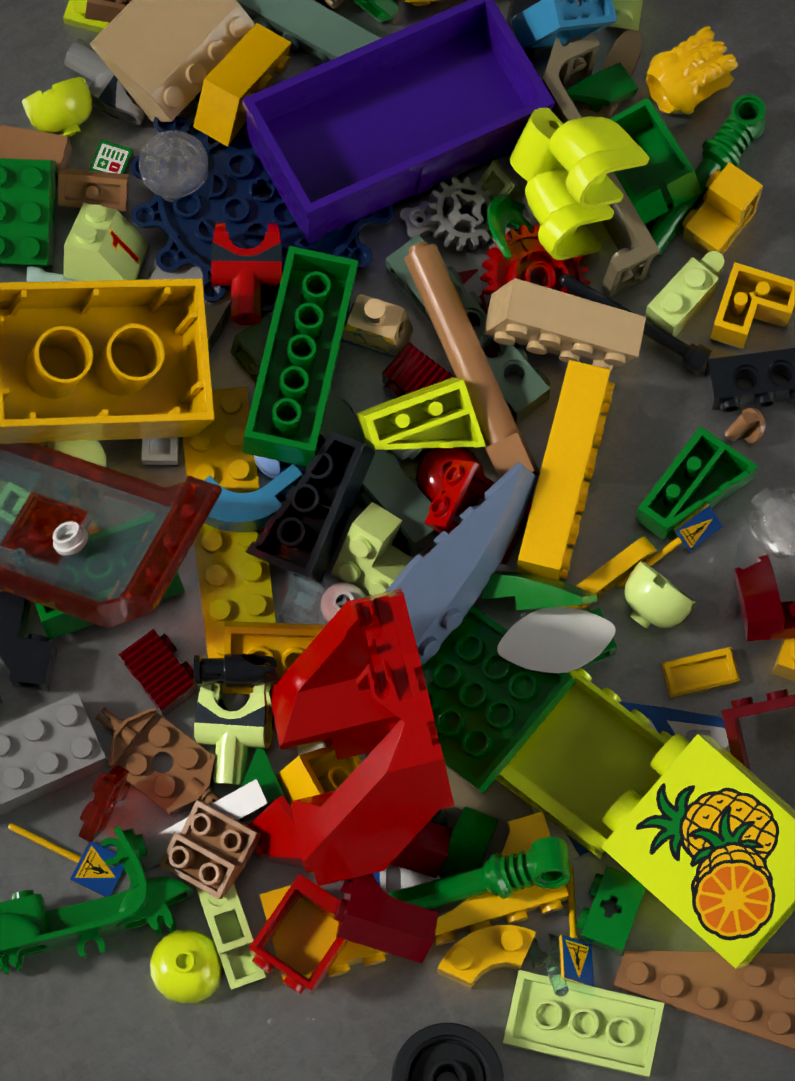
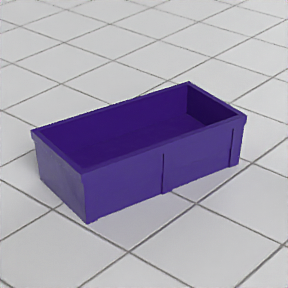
M468 0L242 99V104L246 111L248 139L309 245L322 239L325 234L409 196L414 194L416 196L431 190L432 186L514 150L533 111L538 108H550L552 110L555 101L494 0Z

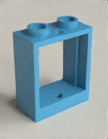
M541 0L510 18L513 33L524 51L552 48L556 36L562 46H564L572 38L577 36L584 38L617 22L613 1L578 0L579 3L576 5L575 2L577 0Z

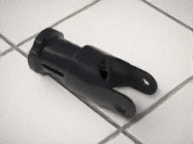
M244 653L225 654L224 658H201L200 655H194L195 688H201L202 684L224 683L226 687H237L272 682L277 675L275 669L277 663L271 656H255ZM268 661L271 665H264V663ZM264 673H271V675L266 677Z

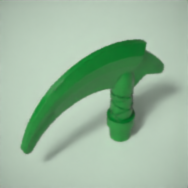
M499 195L490 202L487 210V219L497 246L507 259H510L512 254L505 237L507 224L511 223L517 230L526 225L529 232L533 226L522 214L528 209L527 206L511 200L507 195Z

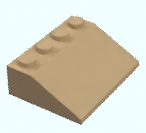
M132 0L95 37L90 45L152 122H154L155 117L160 122H172L202 90L205 77L249 32L255 23L236 0Z

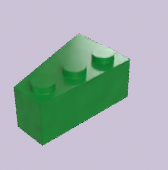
M700 426L640 504L635 520L665 540L676 533L673 528L706 503L712 508L754 480L759 466Z

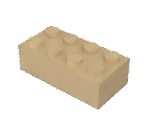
M514 278L491 294L483 334L494 337V341L499 344H520L527 346L526 350L534 354L544 355L548 352L558 355L559 360L568 363L569 360L610 369L611 373L639 357L646 317Z

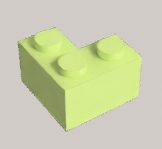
M371 502L352 523L331 573L347 583L356 585L368 596L384 593L413 559L392 546L402 520L374 502Z

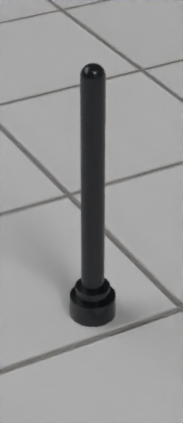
M563 274L559 278V283L562 287L581 298L632 312L570 274ZM645 320L643 335L681 356V361L686 363L685 368L698 375L712 350L700 343L698 346L693 343L688 345Z

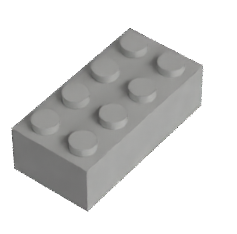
M78 693L0 727V816L109 767L107 756Z

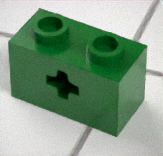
M606 866L603 875L596 873L588 893L595 896L591 909L583 907L576 925L577 929L582 930L579 940L621 956L646 888L632 875ZM609 901L616 903L615 910L620 912V914L613 913L611 918L604 916L605 909L600 907L601 905L607 906Z

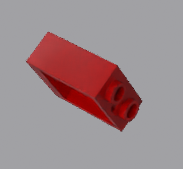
M299 873L250 945L249 951L254 955L252 962L269 974L275 969L285 976L283 983L301 995L304 990L310 994L314 993L348 940L337 937L309 979L265 950L300 897L331 918H334L339 899Z

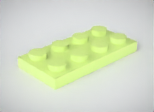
M519 970L503 1045L649 1078L665 1003Z

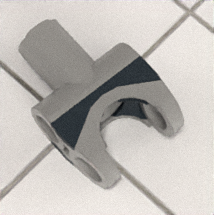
M81 39L74 41L67 52L64 64L93 81L89 87L92 105L116 119L132 125H141L146 117L144 111L132 102L133 100L128 96V91L91 45Z

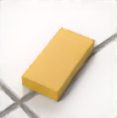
M731 647L662 662L660 665L669 700L740 683Z

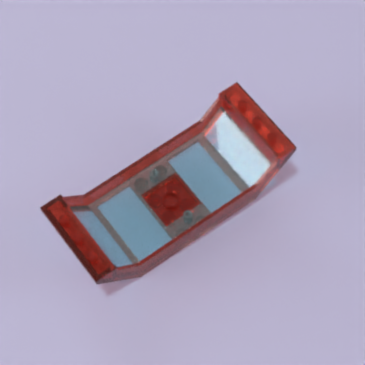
M36 443L0 444V590L105 628L154 613L219 498L222 489L218 485L189 475L185 482L162 487ZM68 521H74L78 525H82L89 536L84 548L73 555L58 554L53 547L54 540L52 536L55 529Z

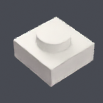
M179 437L142 439L143 465H178Z

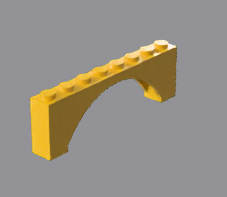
M543 811L508 821L507 829L509 835L501 855L510 856V854H518L524 850L527 852L536 840L551 837ZM535 884V886L530 888L518 889V891L512 893L511 897L506 899L494 896L491 893L467 898L453 910L438 917L434 938L435 944L439 946L457 940L456 934L469 930L472 933L476 930L492 926L493 923L506 920L507 925L519 923L528 919L527 913L540 909L542 914L561 910L564 908L562 903L567 902L569 898L566 885L549 889ZM290 886L259 894L266 920L269 919ZM300 897L272 937L277 958L309 979L337 938L339 922ZM348 941L328 970L329 977H335L351 971L350 965L364 962L365 967L386 961L385 955L389 953Z

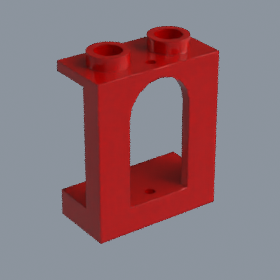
M453 459L451 466L445 472L444 481L436 498L430 504L429 513L424 524L438 533L445 531L449 534L459 525L453 519L467 489L483 500H486L485 492L495 482L476 471L479 465L476 462ZM531 499L515 536L500 562L502 565L506 564L530 512L533 502Z

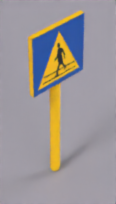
M706 503L673 528L678 537L644 563L651 567L681 543L684 544L690 553L723 528L710 505ZM630 574L617 583L618 588L626 586Z
M14 823L8 825L11 831L78 863L70 878L71 881L104 897L112 895L124 871L122 863L116 867H107L104 860L114 858L117 853L107 848H102L101 845L90 840L81 857Z
M569 863L571 879L567 883V891L569 894L570 937L565 935L559 936L561 979L594 987L592 944L580 941L577 937L573 865Z

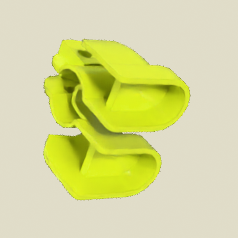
M538 108L533 111L510 156V164L513 169L528 181L525 187V195L528 206L541 224L538 231L539 242L555 260H565L599 252L602 247L601 243L585 225L611 219L614 215V210L609 204L621 202L624 197L621 190L606 174L644 166L650 160L644 150L616 122L605 117L588 116L572 119L563 124L550 108Z

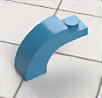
M292 464L267 485L249 493L229 491L221 487L210 475L183 496V501L191 514L214 528L230 532L260 530L264 528L263 526L271 515L274 516L282 506L281 502L287 499L285 497L292 486L298 484L303 475Z

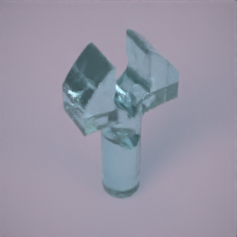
M548 934L552 947L550 955L540 950L538 941L535 938L528 951L533 969L540 966L546 968L555 995L558 997L567 995L569 992L568 985L565 979H561L559 937Z

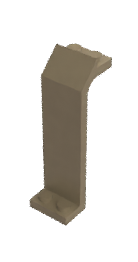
M594 34L584 38L581 36L572 38L564 47L556 36L542 81L555 101L551 111L563 124L572 119L582 118L567 94L565 87L592 75L600 46ZM614 172L607 173L606 175L621 190L624 197L621 202L609 204L614 210V215L611 219L602 221L619 250L611 257L602 283V288L607 297H611L649 279L651 274L648 269L654 256L660 253L658 246Z

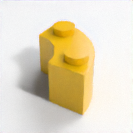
M495 925L476 930L460 939L451 947L441 960L437 968V974L472 989L477 980L491 970L508 968L519 971L535 939L536 931L515 925Z

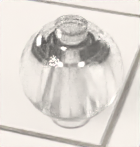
M779 487L770 492L768 488H765L751 500L754 506L748 515L750 537L754 544L769 556L781 559L795 557V489Z

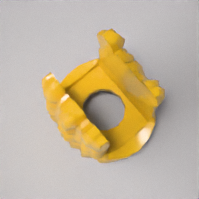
M710 26L700 29L696 35L690 36L687 41L681 42L671 51L655 55L650 61V66L646 73V83L651 98L658 104L661 112L667 115H690L694 113V108L699 103H702L715 92L729 88L733 83L734 78L730 75V72L738 67L736 57L733 54L723 55L727 49L725 43L722 41H712L715 33L711 30Z

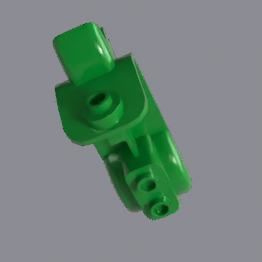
M117 826L113 830L118 839L105 838L100 843L102 848L110 846L117 848L116 856L104 860L107 867H116L122 863L130 879V888L118 894L50 911L46 910L42 894H34V890H24L12 894V900L0 902V970L8 975V962H10L11 966L15 967L17 972H20L23 968V959L25 957L77 945L78 954L82 959L87 958L85 947L91 941L97 942L99 952L104 954L106 953V943L102 938L117 935L147 924L151 926L156 935L161 936L163 930L161 924L164 922L172 933L176 930V921L169 908L194 894V890L183 881L171 877H153L148 879L146 871L141 864V856L148 855L143 833L136 835L134 828L122 831L120 826Z

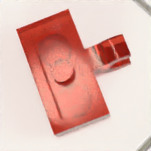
M117 764L107 774L101 773L98 776L91 790L95 794L94 799L86 805L80 816V820L84 823L78 835L79 837L91 843L107 827L115 805L126 799L131 788L129 782L125 783L129 774L127 769Z

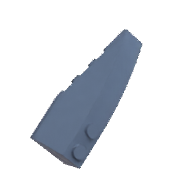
M520 462L516 463L485 492L486 500L480 506H470L460 515L462 522L449 534L445 531L441 532L434 539L436 546L424 557L420 554L416 555L385 591L388 592L402 588L422 664H425L429 658L438 652L445 638L461 624L464 615L469 611L487 585L491 574H494L515 536L538 481V477Z

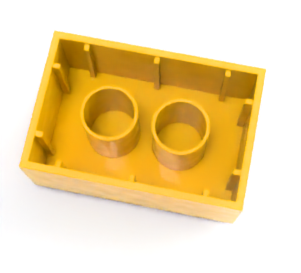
M202 278L0 283V444L196 437L214 420Z

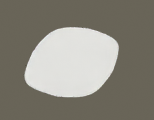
M568 607L542 608L516 622L499 642L497 652L507 661L529 670L565 673L576 670L599 656L611 642L616 629L610 621L585 610Z

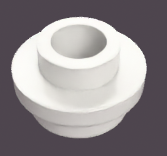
M74 521L65 522L59 525L53 532V547L60 555L76 554L87 543L88 532L82 525H78Z

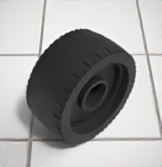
M457 1023L433 1024L414 1033L400 1048L391 1073V1081H437L438 1076L447 1071L454 1073L458 1081H504L502 1063L492 1044L481 1033Z

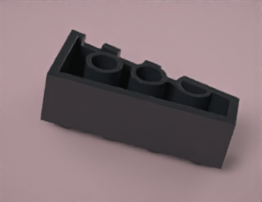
M332 431L306 467V473L296 486H292L285 496L287 498L274 516L271 515L263 526L265 528L256 542L250 544L245 552L259 560L321 584L371 465L375 451L365 443Z

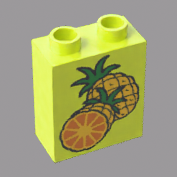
M677 733L665 743L652 759L650 767L661 777L642 798L633 789L627 790L603 817L602 822L613 833L601 848L737 969L748 965L795 911V810L711 736L697 734L689 742L683 735Z

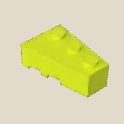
M452 377L355 413L365 444L374 450L486 447L463 379Z

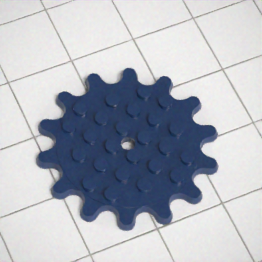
M201 91L195 96V98H196L198 104H199V99H200ZM196 114L190 118L176 116L172 122H160L157 117L154 118L153 126L166 140L167 145L161 154L155 156L140 155L134 158L131 163L133 175L140 180L151 183L155 187L154 197L133 209L132 220L139 228H158L167 233L168 242L156 256V264L162 271L170 273L186 265H193L201 270L205 301L210 303L218 302L231 287L215 286L219 290L218 294L211 286V280H209V275L211 276V248L216 222H226V232H228L230 240L234 245L244 249L255 248L260 245L264 240L265 233L268 232V223H278L282 245V274L289 246L358 260L357 270L364 269L370 265L372 252L359 239V231L366 225H384L388 223L394 214L392 205L325 234L322 239L308 245L248 139L247 121L227 147L193 127ZM264 185L270 188L272 193L269 198L254 197V188ZM262 287V313H270L274 310L279 287Z

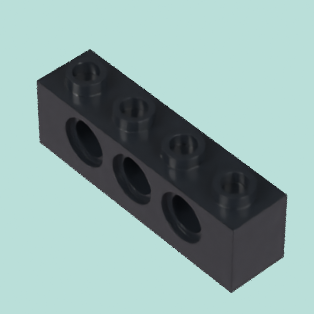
M795 348L713 358L707 361L705 374L711 410L721 409L722 412H734L747 405L756 404L758 408H767L774 406L778 401L791 400V403H795ZM782 374L788 379V383L777 384L772 380L771 376ZM740 378H746L753 383L754 387L744 389L736 381Z

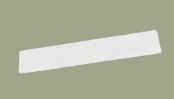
M255 779L210 805L239 820L266 805L267 800L258 781ZM187 818L145 841L148 855L141 856L146 870L160 864L174 833H181Z

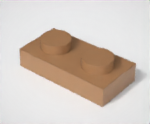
M60 168L58 172V206L81 208L83 203L117 209L118 211H127L129 174Z

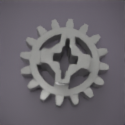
M453 176L448 185L442 181L438 185L437 191H433L428 200L431 203L426 207L425 213L433 216L429 218L426 224L431 227L436 226L437 230L433 235L434 238L440 236L446 238L444 241L445 247L454 242L456 243L457 251H461L465 244L468 245L471 251H474L479 243L484 246L490 240L492 233L488 224L487 210L491 202L489 197L492 195L493 190L489 189L485 192L481 190L483 181L479 180L475 185L470 184V177L465 176L462 183H459L456 176ZM442 209L446 212V218L443 216Z

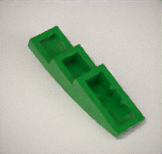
M499 570L491 574L487 585L482 591V599L515 596L517 611L597 602V594L563 581L528 573Z

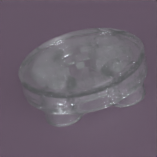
M165 131L150 138L143 146L139 155L140 176L144 184L151 191L162 196L166 201H177L181 197L195 192L204 183L209 174L208 155L203 144L194 136L182 131Z

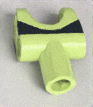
M271 682L256 683L253 693H250L248 702L237 711H231L227 708L224 702V694H221V683L202 684L195 711L194 738L198 744L216 745L212 783L242 786L246 777L248 747L269 748L271 745L274 728V715L269 690L272 688Z

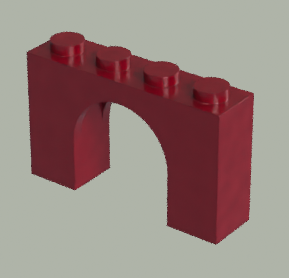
M428 822L390 865L436 878L448 856L452 829ZM373 873L340 882L339 891L344 892V898L339 899L333 919L339 921L336 937L421 964L423 963L434 942L438 912L392 897L380 887Z

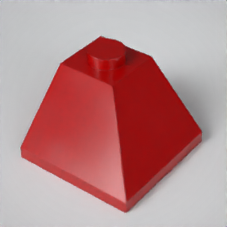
M281 795L248 825L262 833L254 851L258 857L265 854L272 863L305 869L292 807L285 797Z

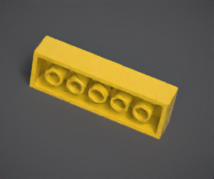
M572 360L568 362L518 556L516 571L518 573H528L558 581L560 578L567 580L573 549L568 548V545H576L582 515L576 513H584L590 482L585 481V479L592 480L598 449L593 448V446H601L607 416L601 414H609L615 383L609 382L610 369Z

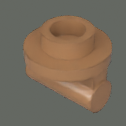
M747 408L725 431V436L730 441L743 438L747 443H757L765 432V419L758 409Z

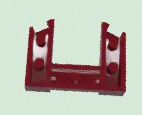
M769 555L758 557L757 563L745 569L735 568L734 575L747 641L795 638V601L781 602Z

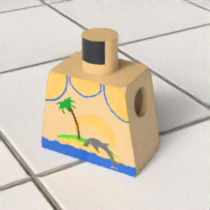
M357 294L345 324L342 342L395 358L409 342L413 326L403 307L363 294Z

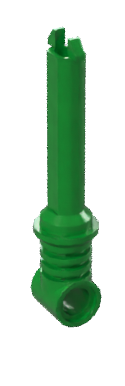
M749 94L738 97L732 105V112L715 136L703 142V160L695 170L702 193L676 207L670 203L667 207L668 211L661 215L649 231L660 250V253L656 256L662 254L682 227V223L688 213L693 208H696L703 199L704 194L708 190L705 185L716 169L722 171L729 162L738 168L741 154L745 152L751 141L759 138L766 129V106L758 96ZM746 115H752L756 117L752 120L742 119V117Z
M541 838L532 843L531 849H528L527 852L524 850L518 854H510V856L495 853L491 855L490 860H487L481 868L387 893L398 900L429 909L486 893L506 899L511 897L512 893L518 891V889L530 888L535 886V884L542 888H559L566 885L571 879L568 845L561 838Z

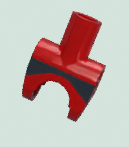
M216 222L211 248V286H231L232 322L239 325L260 323L262 321V287H280L282 278V245L278 223H268V232L265 233L264 240L260 245L255 248L244 249L232 243L228 232H226V222Z

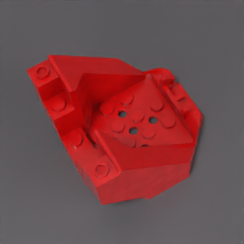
M402 588L347 601L269 690L281 750L325 740L326 748L334 747L337 760L371 752L336 791L295 800L291 803L303 866H305L306 873L314 872L317 886L384 871L440 809L455 806Z

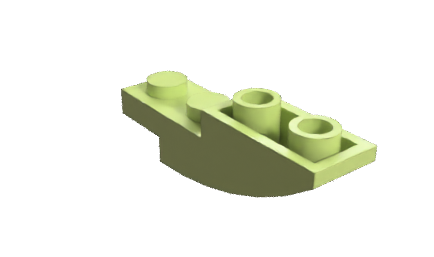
M235 885L231 886L223 899H218L196 887L231 990L265 978L264 970L252 962L254 955L250 953L249 947L254 940Z

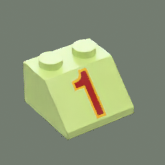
M83 203L64 244L63 277L80 281L136 280L149 250V243L117 209Z

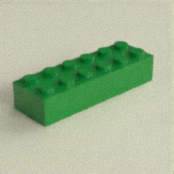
M289 246L244 433L243 453L306 467L316 455L356 280L358 260Z

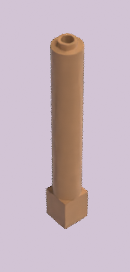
M426 241L411 246L408 249L409 254L404 258V261L456 378L463 379L482 436L487 445L485 448L499 479L518 462L534 475L539 476L540 471L524 436L520 434L435 244L428 245Z

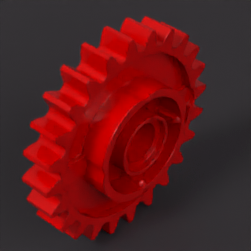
M536 224L529 232L526 225H523L517 230V233L511 229L505 234L508 248L512 254L510 259H507L502 254L496 242H494L496 247H492L486 252L491 259H487L482 263L481 266L488 272L484 273L480 280L487 282L489 286L481 292L485 295H491L514 278L532 283L530 274H533L540 280L541 286L579 297L562 287L559 283V278L563 274H570L589 286L591 282L582 278V275L589 268L579 266L578 262L584 256L555 260L539 242L538 231L540 226Z

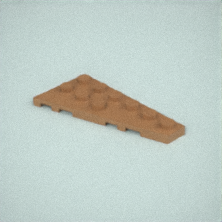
M624 951L613 984L614 988L645 999L665 1003V1006L795 1051V953L759 952L748 965L735 969L717 952Z

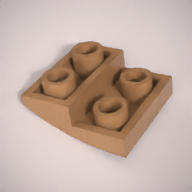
M196 800L181 833H174L159 866L212 896L223 899L245 867L262 833L206 802Z

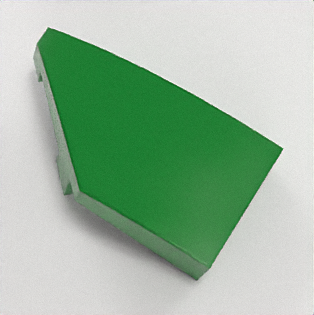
M620 62L585 78L567 89L566 92L571 100L575 99L591 106L590 110L599 113L603 105L610 106L634 97L639 88Z

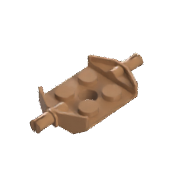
M106 707L101 709V713L104 716L100 713L97 714L95 719L111 730L113 735L107 762L108 766L168 814L174 815L186 811L194 806L196 800L204 801L210 805L221 799L211 788L216 756L213 753L210 754L157 713L154 707L125 720H120L107 710ZM168 755L173 759V766L168 772L159 773L154 770L153 763L158 756Z

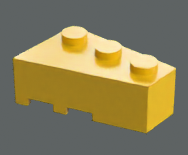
M256 23L205 77L193 127L228 147L246 122V111L243 107L242 99L271 87L279 75L283 76L291 63V58L288 57L292 42Z

